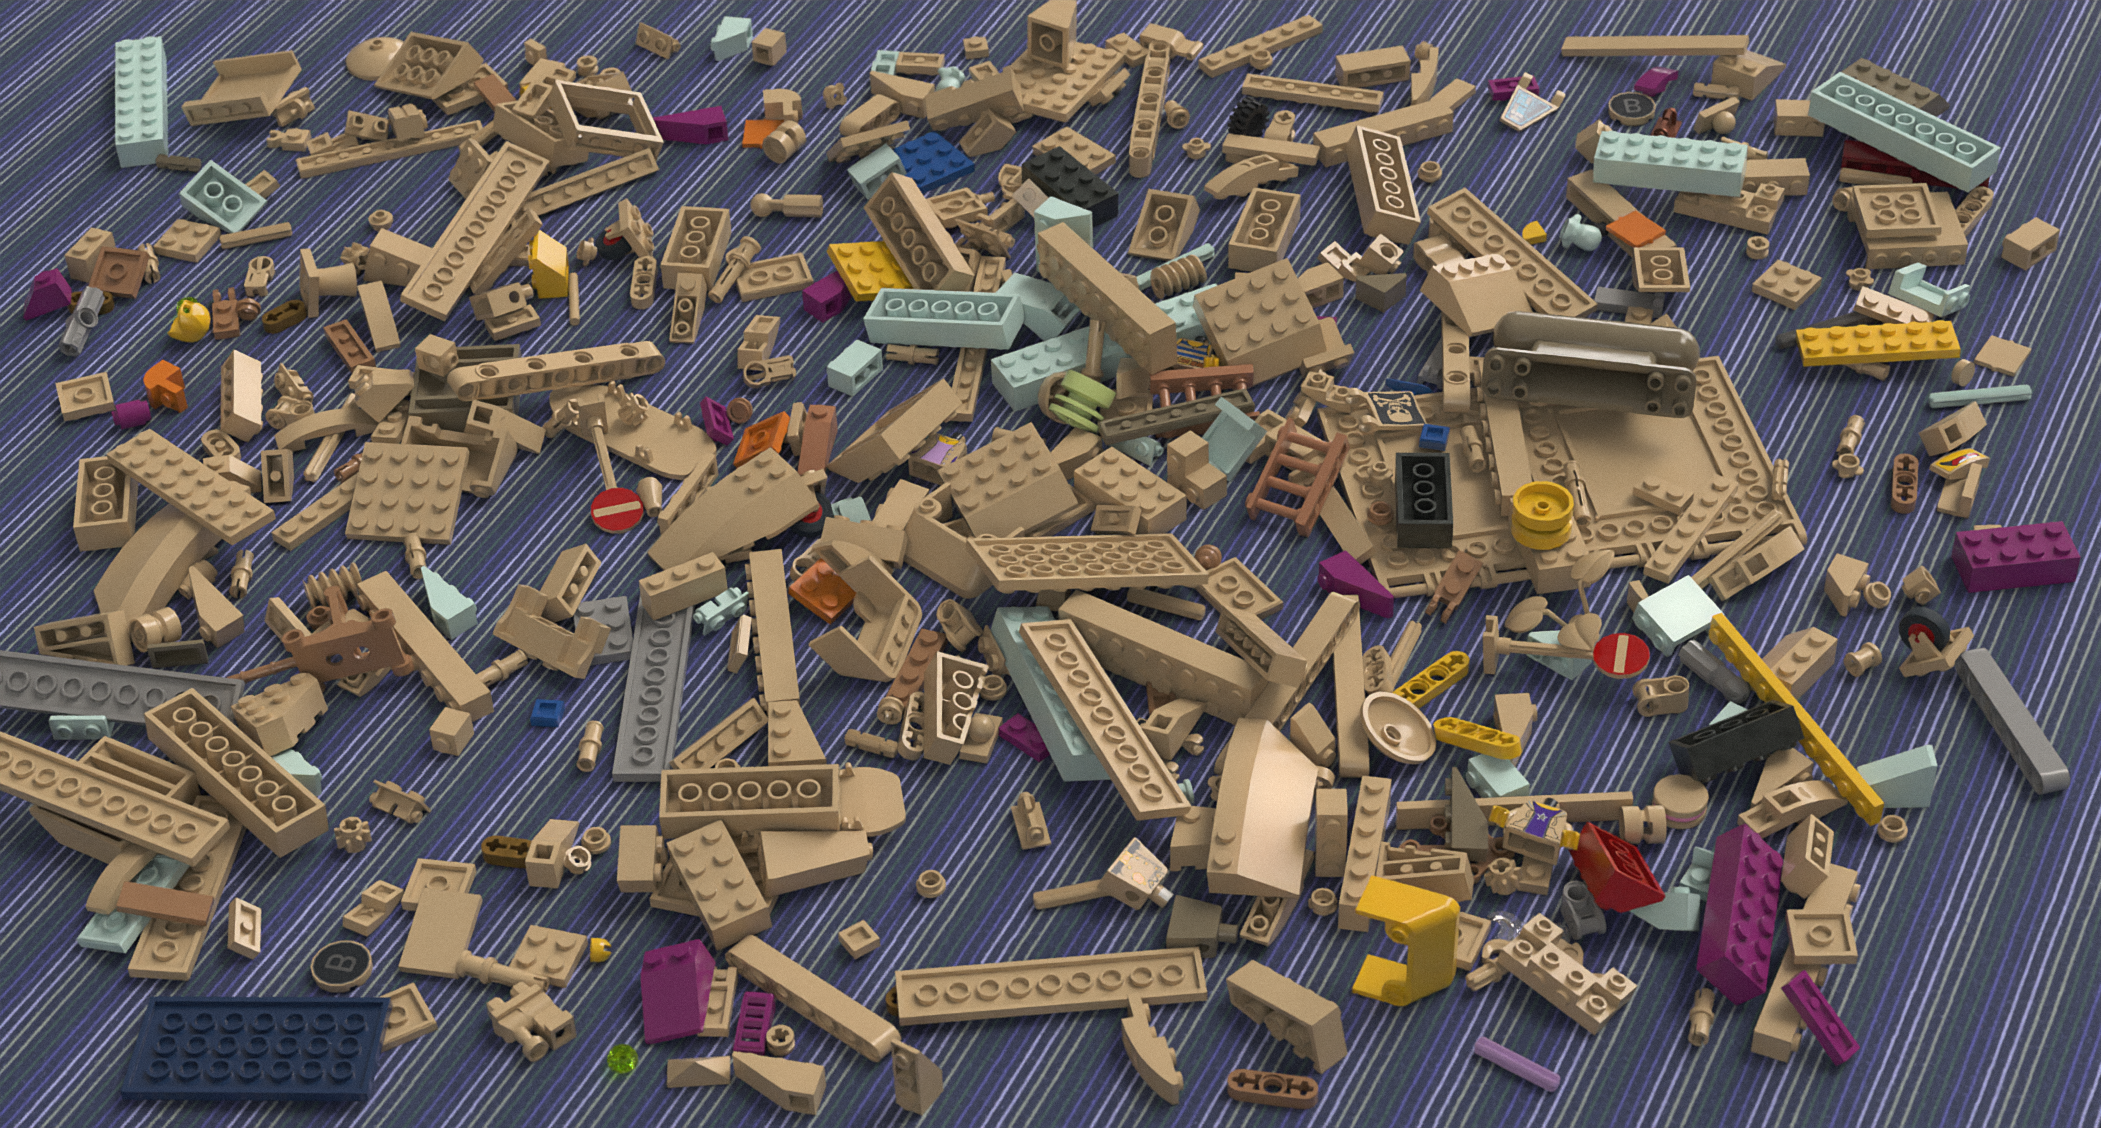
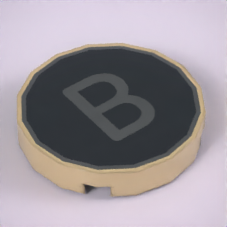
M1635 92L1620 93L1613 96L1609 101L1608 114L1614 121L1615 119L1621 120L1620 123L1623 125H1643L1648 123L1650 118H1654L1656 104L1644 94Z
M338 941L325 946L313 957L311 964L313 978L317 985L323 990L334 993L350 991V987L355 985L357 987L361 986L371 976L373 969L369 950L364 945L354 941Z

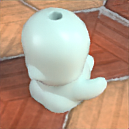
M957 67L939 68L938 73L941 81L938 83L935 92L950 86L959 88L965 80V75Z
M1579 214L1574 215L1572 218H1567L1560 232V239H1562L1564 248H1569L1571 243L1585 251H1593L1598 248L1602 239L1598 228L1580 224L1582 217Z

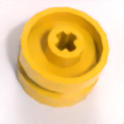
M1535 481L1524 484L1516 490L1513 496L1511 534L1517 542L1525 547L1536 550H1550L1560 547L1568 541L1571 535L1574 509L1573 496L1566 488L1548 481Z

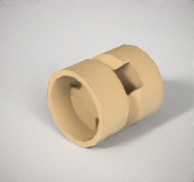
M787 120L763 140V150L773 162L783 163L805 144L806 135L800 125L794 121Z
M165 607L152 612L150 615L145 614L130 620L129 633L135 647L140 652H147L148 644L169 643L180 640L182 627L174 610Z
M1620 806V839L1630 844H1640L1642 839L1647 844L1665 843L1666 815L1664 806H1645L1643 810H1640L1638 806ZM1643 821H1647V827H1643Z

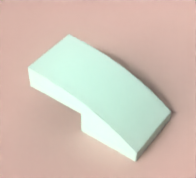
M878 50L876 60L872 63L871 71L896 76V62L899 51Z

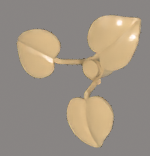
M1601 550L1589 553L1580 558L1571 570L1572 579L1578 581L1577 586L1584 615H1575L1567 624L1549 609H1545L1548 602L1544 597L1536 596L1527 598L1516 605L1509 613L1504 627L1515 633L1527 632L1535 628L1542 621L1543 615H1547L1563 627L1559 631L1557 638L1562 646L1576 651L1593 652L1594 645L1599 639L1602 621L1599 615L1589 611L1584 584H1593L1605 575L1613 561L1614 551Z

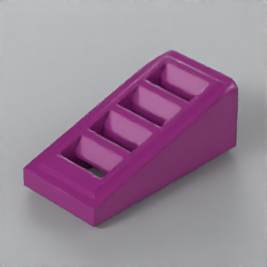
M748 991L744 993L733 1051L753 1053L760 1056L765 1055L767 1047L766 1035L772 1027L776 1011L773 994ZM744 1038L759 1039V1042L744 1041Z

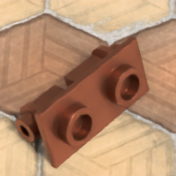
M1670 107L1664 110L1663 117L1658 118L1651 136L1661 135L1676 138L1682 121H1677V112L1674 108Z

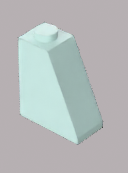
M1932 745L1921 746L1857 767L1858 773L1884 802V808L1930 806L1937 770V762Z

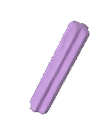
M1480 1037L1475 1043L1474 1052L1549 1092H1554L1560 1084V1076L1485 1037Z

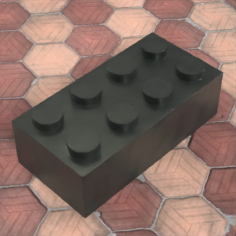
M1058 146L1022 163V183L1029 178L1048 198L1054 197L1091 211L1092 228L1118 216V192L1062 147Z
M1396 452L1397 548H1452L1453 506L1450 453Z
M1771 700L1669 741V745L1679 773L1705 783L1716 779L1717 774L1725 770L1733 772L1743 768V763L1752 759L1753 761L1764 760L1770 757V752L1780 749V751L1791 749L1797 745V741L1805 737L1794 706Z

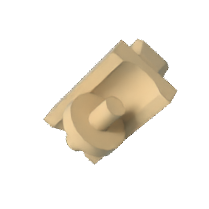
M304 87L288 94L286 98L280 100L272 112L279 126L283 127L298 118L303 119L308 116L310 111L315 109L310 99L309 88Z
M349 110L347 112L344 134L377 142L387 140L390 119Z

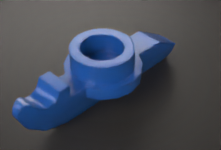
M1389 378L1385 381V385L1390 389L1400 392L1412 391L1414 396L1433 393L1429 387L1421 384Z

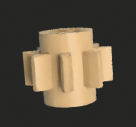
M353 242L352 247H344L340 259H342L344 265L353 263L356 274H360V269H366L369 248Z
M630 393L617 402L621 406L617 411L618 416L628 425L633 423L636 426L638 423H643L649 417L646 413L649 409V404L640 394L634 395Z
M357 817L345 818L341 821L340 828H334L338 849L344 847L348 853L360 852L366 847V842L372 841L368 822H361Z
M1499 858L1487 865L1489 873L1484 874L1486 885L1491 886L1493 893L1509 895L1520 888L1519 880L1523 879L1521 867H1516L1515 860L1510 861L1507 858Z

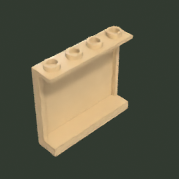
M292 50L216 60L213 62L219 73L216 80L201 100L184 102L182 109L191 126L270 116L302 69Z
M1948 192L1930 193L1942 230L1941 235L1928 237L1866 238L1853 196H1851L1847 217L1849 222H1856L1867 253L1865 268H1904L1915 263L1925 266L1964 265L1968 243Z

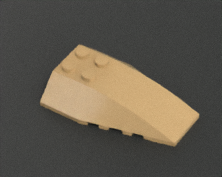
M770 447L746 464L738 467L706 491L673 522L647 554L663 571L712 552L722 561L730 557L729 552L744 547V550L755 546L754 541L765 536L767 540L777 536L819 508L820 505L798 472Z

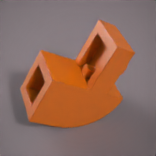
M161 360L144 375V385L149 404L154 409L164 404L166 407L181 413L188 408L184 393L185 385L179 367Z

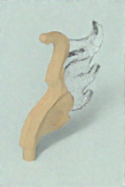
M1496 911L1489 914L1487 920L1497 921L1501 929L1494 940L1484 945L1482 963L1490 959L1492 954L1500 953L1502 948L1520 934L1522 927L1526 923L1519 920L1516 915L1506 911ZM1558 922L1557 926L1563 930V934L1559 943L1555 946L1583 966V950L1581 946L1576 942L1573 945L1570 944L1571 933L1569 928ZM1592 973V974H1594L1596 977H1598L1599 979L1604 975V974Z

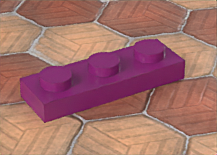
M1805 970L1797 973L1781 987L1788 1000L1836 1066L1844 1063L1860 1048Z

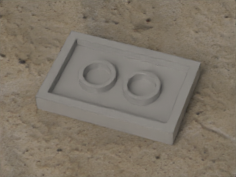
M612 597L580 603L574 613L575 630L581 616L590 617L611 628L602 653L594 654L590 666L630 660L633 636L627 597Z

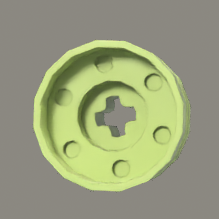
M1068 369L1061 386L1070 393L1068 397L1056 394L1054 398L1064 405L1061 407L1051 403L1048 410L1053 412L1061 421L1074 428L1077 427L1097 434L1098 426L1090 420L1091 418L1097 421L1104 420V417L1095 410L1097 406L1109 409L1116 393L1101 383Z

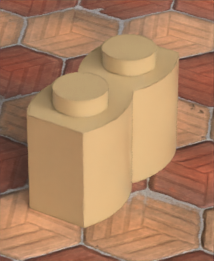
M1441 234L1414 243L1413 257L1417 264L1426 270L1428 274L1432 266L1466 260L1462 253L1453 248L1451 241Z

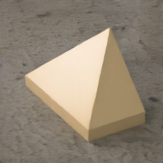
M730 1056L668 1060V1088L730 1084Z

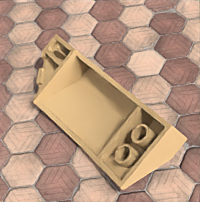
M230 481L251 495L249 486L239 484L236 481ZM169 503L131 537L105 571L94 589V597L98 603L99 612L106 613L124 609L129 633L130 620L145 614L150 615L156 610L165 608L189 573L188 568L196 562L199 563L222 538Z
M1238 718L1230 740L1218 794L1207 867L1209 893L1300 898L1309 820L1319 768L1267 719Z

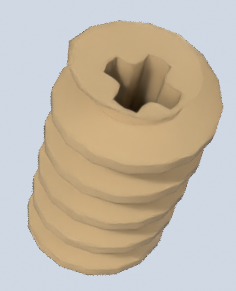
M1191 254L1186 256V258L1172 261L1169 265L1164 264L1160 268L1152 269L1150 280L1155 295L1163 299L1165 294L1171 296L1173 290L1178 293L1181 292L1182 288L1185 290L1189 289L1190 284L1197 286L1199 281L1201 283L1206 282L1207 274L1200 259Z
M353 562L350 564V572L343 565L340 566L339 575L332 568L329 570V578L323 572H319L318 581L313 575H309L307 584L303 579L302 582L308 602L313 609L316 607L317 600L323 606H327L324 591L330 586H338L344 600H348V591H351L357 597L359 592L357 584L362 582L357 565Z

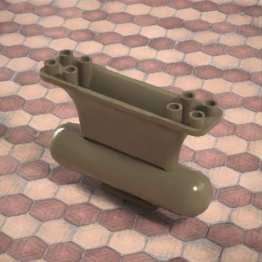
M1526 311L1508 312L1495 325L1493 331L1495 348L1488 350L1485 354L1481 383L1483 392L1489 397L1671 418H1685L1693 411L1697 383L1693 370L1696 368L1700 358V348L1697 340L1687 330L1676 327Z

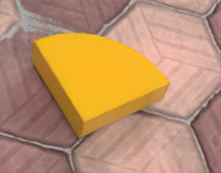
M1534 221L1525 226L1522 238L1530 245L1545 242L1547 234L1538 221Z

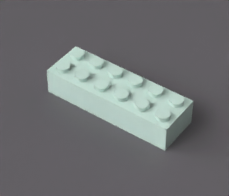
M1602 131L1594 157L1593 183L1740 197L1746 172L1748 145L1721 143L1712 140L1701 141L1689 138H1669L1661 135L1649 136L1639 133L1628 134L1616 131Z
M881 288L863 320L870 343L1003 350L1010 348L1026 317L1019 294Z

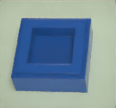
M1424 424L1419 447L1445 451L1450 435V427Z
M536 699L530 717L531 726L559 728L565 710L564 701Z

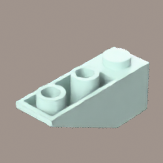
M425 566L421 567L435 628L452 640L477 625L475 613L477 608L473 600L464 597L455 586L449 585L442 580L438 573H433Z
M1671 887V893L1664 892L1666 897L1662 902L1630 910V912L1658 929L1699 931L1700 895L1689 893L1688 887Z

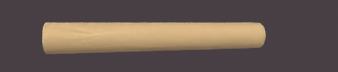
M570 273L568 275L570 324L576 326L580 323L578 275Z

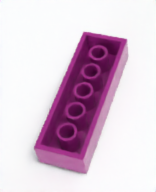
M1745 823L1716 838L1696 967L1698 972L1736 1006L1766 992L1783 867L1781 855L1762 840L1758 833L1754 832Z

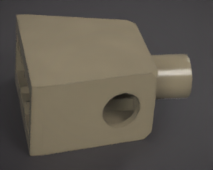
M1176 895L1166 937V949L1199 946L1201 958H1214L1217 954L1219 941L1237 943L1238 925L1222 923V908L1219 905Z

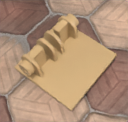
M956 218L955 221L961 229L960 232L970 242L972 248L976 250L982 248L995 257L1011 258L1007 250L1015 244V239L1012 238V235L997 229L994 230L981 223L971 224Z

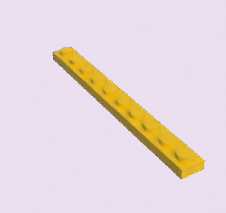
M1723 613L1713 615L1709 629V637L1712 643L1721 649L1728 662L1737 668L1742 678L1753 687L1761 700H1764L1765 703L1776 700L1794 706L1805 737L1798 742L1802 745L1806 754L1813 758L1821 768L1822 773L1829 777L1838 788L1839 793L1846 797L1858 816L1862 817L1870 827L1880 823L1884 808V802Z

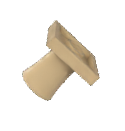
M310 248L300 249L299 290L308 318L318 317L319 296L356 297L357 278L353 263L317 269Z

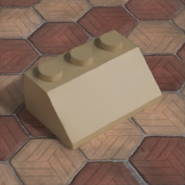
M1811 627L1786 635L1762 660L1793 697L1798 700L1834 664L1838 639L1815 627ZM1749 684L1750 690L1756 692V691L1753 689V687Z

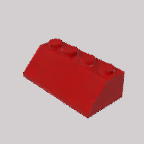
M1589 822L1585 824L1580 832L1577 850L1571 849L1568 851L1574 860L1573 864L1581 873L1580 877L1588 885L1587 889L1592 893L1595 898L1594 902L1599 907L1608 911L1612 908L1623 913L1664 900L1666 895L1636 846Z

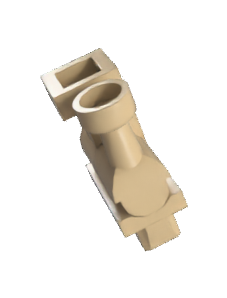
M519 982L510 990L511 1000L504 1003L500 998L495 997L486 1004L487 1013L492 1020L494 1032L507 1043L517 1041L523 1045L522 1052L531 1062L540 1060L547 1053L549 1046L555 1051L577 1037L574 1017L567 1010H560L551 998L542 992L537 984L529 987L525 983ZM563 1029L564 1034L556 1038L555 1033ZM533 1030L537 1036H532L530 1031Z

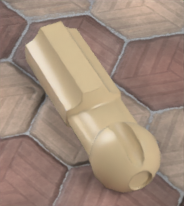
M761 193L752 198L750 207L752 212L759 217L768 216L772 211L783 212L786 217H821L823 214L822 195H785L782 200L772 199L769 195Z

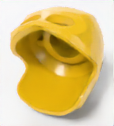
M184 300L178 310V317L174 319L171 329L167 334L171 338L184 342L194 343L201 340L207 334L210 326L208 309L200 303ZM184 308H187L189 313H185Z

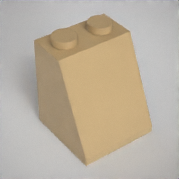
M1049 0L1028 15L1027 57L1062 69L1069 68L1076 43L1077 0Z

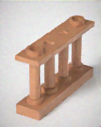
M1253 364L1159 371L1153 375L1150 374V394H1159L1161 407L1171 405L1169 393L1184 392L1187 402L1196 400L1195 391L1210 390L1211 396L1221 394V389H1247V387H1253ZM1256 411L1245 414L1255 421L1260 412ZM1214 421L1155 434V437L1173 438L1175 436H1182L1190 430L1197 435L1205 434Z
M1288 417L1285 425L1281 426L1278 431L1275 447L1253 493H1249L1246 498L1245 507L1250 519L1256 520L1260 510L1294 520L1298 534L1309 538L1350 450L1347 435L1337 432L1334 440L1329 441V443L1297 433L1294 420ZM1291 443L1324 452L1326 457L1323 463L1317 465L1286 454ZM1281 465L1313 474L1315 475V480L1312 486L1305 487L1276 478V475ZM1272 487L1304 497L1305 502L1302 508L1296 510L1265 499Z

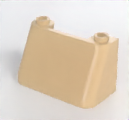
M409 415L401 444L468 447L470 454L462 492L473 493L480 498H489V496L497 492L518 451V445L507 429L495 428L493 434L486 431L485 436L441 430L438 424H432V427L422 424V417Z

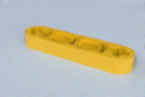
M1461 651L1449 652L1392 693L1405 698L1420 709L1468 674L1469 656ZM1436 675L1442 676L1444 680L1435 681L1431 677ZM1414 689H1421L1425 693L1418 695L1412 693L1411 691Z
M1453 717L1441 718L1433 724L1435 737L1438 741L1503 760L1513 759L1522 754L1520 738L1516 735Z

